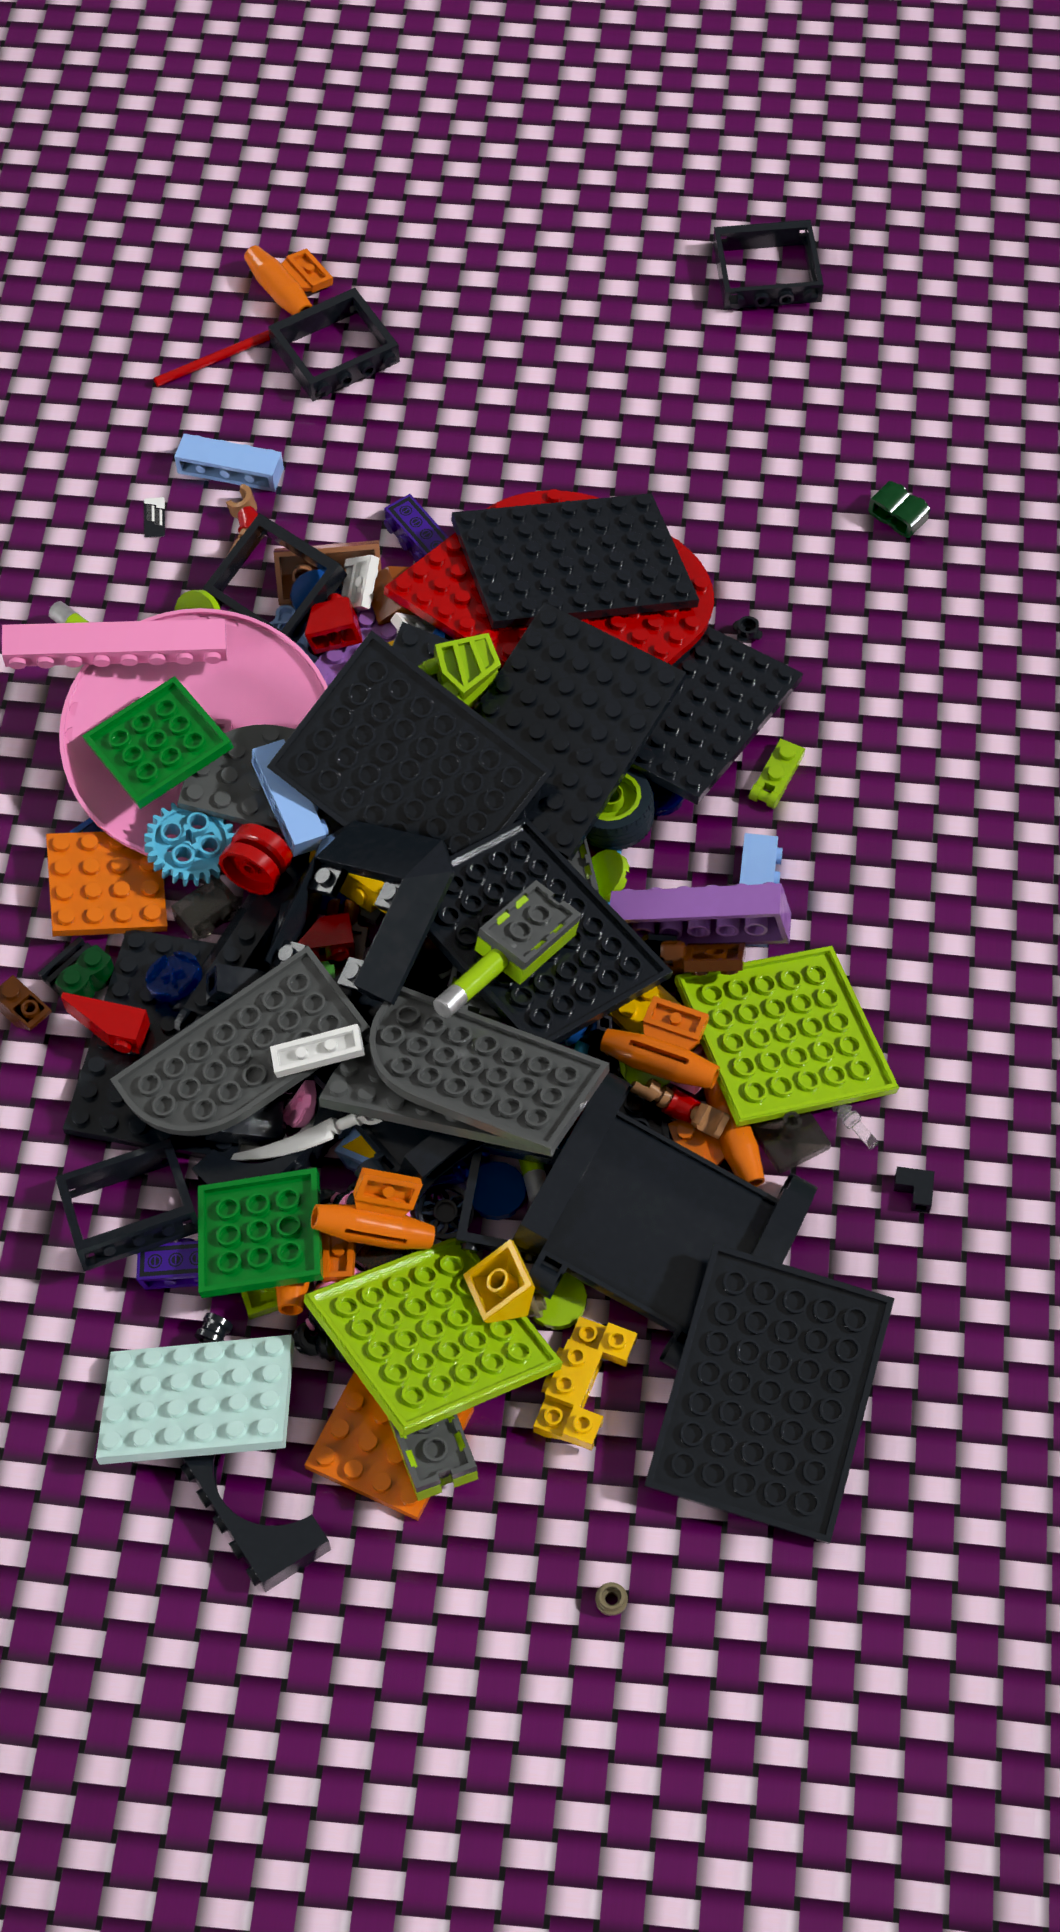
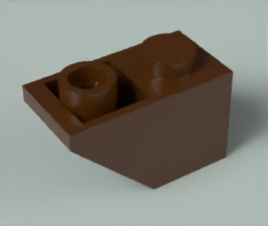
M14 975L0 985V1012L16 1027L31 1031L52 1013V1010Z

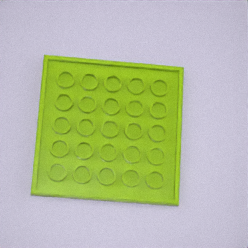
M833 946L744 962L743 971H738V973L733 975H724L720 971L709 972L701 976L692 975L691 972L676 975L674 982L684 1005L709 1014V1021L700 1042L708 1060L720 1066L717 1082L737 1127L896 1094L899 1090L894 1075Z
M456 1238L447 1239L432 1245L430 1249H421L304 1295L303 1302L402 1437L556 1372L562 1367L563 1362L527 1317L485 1323L463 1276L464 1273L482 1260L476 1253H470L468 1250L461 1249L460 1245H455Z

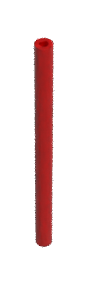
M269 330L154 377V382L157 387L267 342L270 340Z

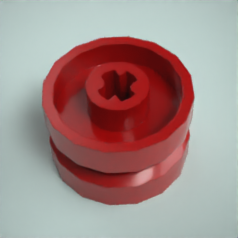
M247 823L237 829L231 843L226 846L220 855L219 865L228 879L248 892L264 895L274 890L280 881L281 874L287 870L292 862L293 854L287 843L275 832L261 825Z

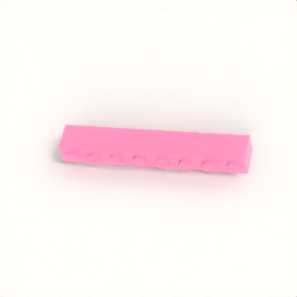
M225 619L2 625V657L5 667L13 669H23L26 666L51 668L55 665H66L76 668L81 665L92 664L98 667H105L109 664L134 666L137 663L163 665L165 662H177L186 665L201 661L216 664L220 661H227Z

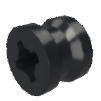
M206 1313L203 1317L204 1324L202 1328H199L194 1336L201 1343L224 1341L225 1335L231 1332L233 1325L227 1319L217 1314Z

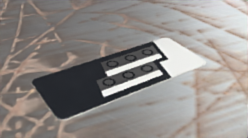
M165 498L144 499V537L165 536Z

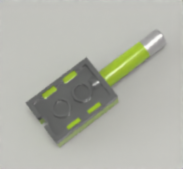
M535 880L479 929L475 951L483 957L433 1001L436 1012L444 1018H450L501 972H504L518 984L524 982L576 935L581 913L564 900L561 903L553 899L554 893Z
M457 1414L404 1437L401 1436L388 1418L418 1501L442 1493L441 1486L451 1482L454 1488L478 1479L477 1465Z

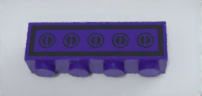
M411 494L384 508V525L390 534H395L401 547L405 551L409 550L413 555L415 563L449 538Z
M181 1238L177 1242L167 1243L137 1253L136 1280L145 1290L198 1286V1241L191 1238Z

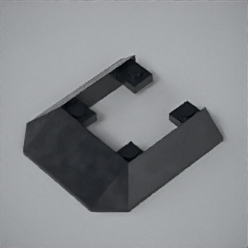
M354 820L321 840L260 967L271 971L306 947V945L298 942L303 937L322 896L337 899L348 873L383 881L384 885L374 905L380 910L387 911L365 960L349 957L337 984L342 988L366 994L373 1000L394 1005L450 887L455 871L444 841Z

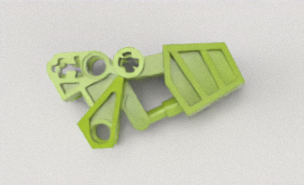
M489 633L435 644L434 658L422 662V665L418 667L429 676L437 673L438 682L472 708L489 689L499 673L498 669L501 667V663Z

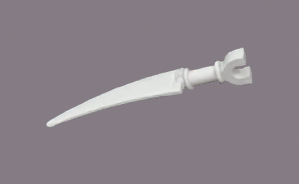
M349 1114L340 1119H332L331 1117L283 1140L255 1149L234 1153L231 1160L250 1161L285 1156L330 1141L334 1138V1134L340 1135L342 1130L354 1125L361 1126L363 1123L374 1125L382 1122V1120L356 1114Z

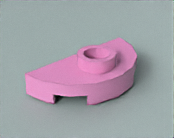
M305 1080L284 1109L283 1121L286 1122V1125H290L292 1128H303L314 1117L316 1087L313 1080Z

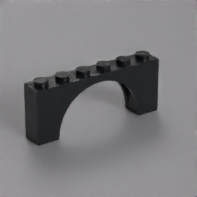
M217 963L206 974V1001L222 1004L269 971ZM283 1093L245 1120L228 1129L206 1134L205 1140L260 1147L283 1140L286 1134V1122L283 1121L286 1095Z
M315 1082L318 1108L313 1126L331 1117L332 1119L344 1117L341 1111L320 1107L319 1097L323 1090ZM354 1126L342 1130L340 1135L334 1134V1138L330 1141L263 1163L234 1161L213 1149L192 1170L198 1180L203 1185L308 1169L317 1159L323 1158L337 1141L345 1138Z
M222 1454L181 1457L184 1462L180 1466L181 1470L189 1482L195 1480L200 1487L196 1491L199 1499L205 1508L211 1505L216 1515L212 1517L221 1534L227 1531L233 1541L228 1544L236 1558L240 1560L244 1557L249 1565V1568L245 1569L254 1586L260 1584L264 1591L267 1592L331 1550L328 1538L312 1514L297 1522L279 1526L256 1524L235 1514L224 1503L218 1493L217 1469Z

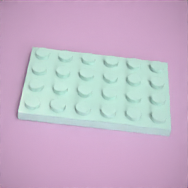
M292 1335L111 1352L96 1453L99 1465L286 1448L294 1354V1339Z

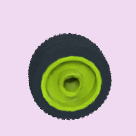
M630 769L628 770L587 835V844L600 850L609 849L617 851L632 847L647 836L653 824L655 807L651 786L644 775Z

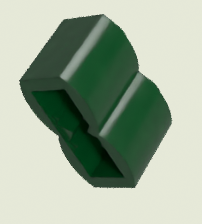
M888 481L870 499L868 511L880 522L888 524L895 532L903 537L910 538L928 520L930 507L924 499L910 495L903 485Z
M98 945L86 949L79 956L76 964L67 967L58 975L55 984L60 998L63 992L93 998L95 992L107 987L114 970L111 956Z

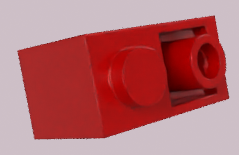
M349 913L320 917L298 943L309 946L320 962L329 960L343 961L349 957H354V939Z

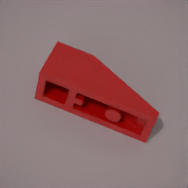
M65 992L62 993L61 999L66 1012L110 1047L121 1053L135 1052L140 1054L150 1026L146 1009Z

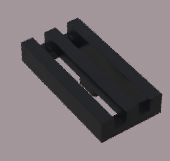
M79 936L38 972L39 978L58 993L55 984L58 975L67 967L75 964L79 956L92 946L89 943H85L84 939Z

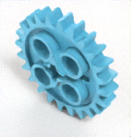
M171 803V811L162 807L161 817L153 815V824H147L148 833L144 835V842L146 843L144 844V851L148 853L147 861L148 863L154 862V871L163 869V879L172 875L173 884L179 878L183 879L184 886H187L189 880H193L195 886H198L199 879L202 878L209 884L210 875L218 879L220 878L219 857L226 846L231 843L232 837L235 834L232 833L233 824H226L227 820L208 816L202 812H192L177 808L174 803ZM194 825H201L203 828H201V829H196V828H193L192 826H194ZM169 834H173V835H176L177 837H176V838H168V837H166V836L169 835ZM205 848H212V849H214V851H212V852H207V851H205V850H203V849H205ZM185 857L189 860L183 862L179 861L178 858Z

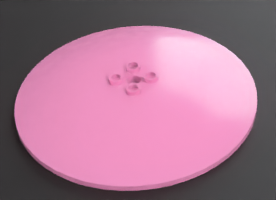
M197 608L165 612L141 621L225 619L227 661H220L216 664L201 661L186 665L177 662H165L163 665L137 663L134 666L109 664L105 667H98L92 664L84 665L80 669L69 689L62 710L59 730L60 754L69 786L78 803L94 823L110 837L124 846L147 856L148 853L144 851V844H146L144 842V835L148 833L147 824H153V815L161 817L162 807L171 811V803L177 806L183 782L139 809L86 744L82 735L174 676L224 733L244 726L264 724L296 729L328 686L310 657L294 641L272 626L253 617L219 609ZM227 820V823H226V824H233V832H232V833H235V832L237 831V829H238L241 825H243V824L236 823V822H232V821H228V820ZM194 825V826H192L193 828H196V829H201V828H203L201 825ZM276 833L281 838L284 837L283 834ZM169 834V835H167L166 837H168V838H176L177 836H176V835H173V834ZM205 848V849H203V850H205V851H207V852H212V851H214V849H212V848ZM185 857L178 858L179 861L183 862L189 860Z

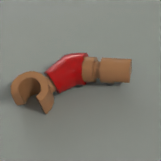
M245 484L240 485L242 501L234 503L232 500L226 502L230 514L238 519L240 525L238 528V538L233 543L230 551L258 515L256 512L257 504L252 490Z
M652 1078L648 1080L645 1086L637 1081H633L631 1084L632 1088L630 1091L649 1102L654 1100L655 1105L661 1108L662 1113L674 1119L690 1123L697 1130L715 1139H719L730 1118V1115L699 1102L675 1087L672 1089L667 1086L661 1088V1083Z

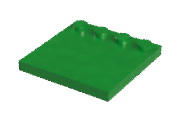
M175 676L82 735L86 744L139 809L234 748L231 740Z
M317 1167L198 1186V1292L201 1298L323 1280L322 1232L311 1228L312 1211L316 1204H320V1181Z

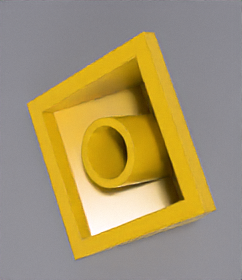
M509 1239L463 1274L485 1323L526 1317L529 1313L535 1286L514 1241Z

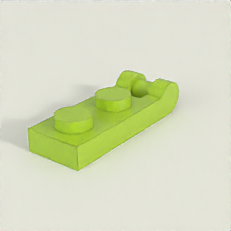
M780 738L756 784L753 785L749 799L755 802L758 800L767 803L766 806L775 809L805 755V748Z

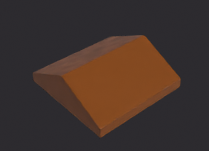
M387 566L378 572L374 584L373 601L371 603L378 626L390 623L391 618L396 612L415 615L384 595V587L409 567Z

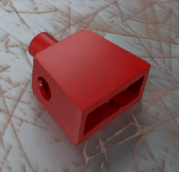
M332 593L328 596L327 601L312 606L305 630V637L314 654L363 642L358 617L349 597H342L338 593Z

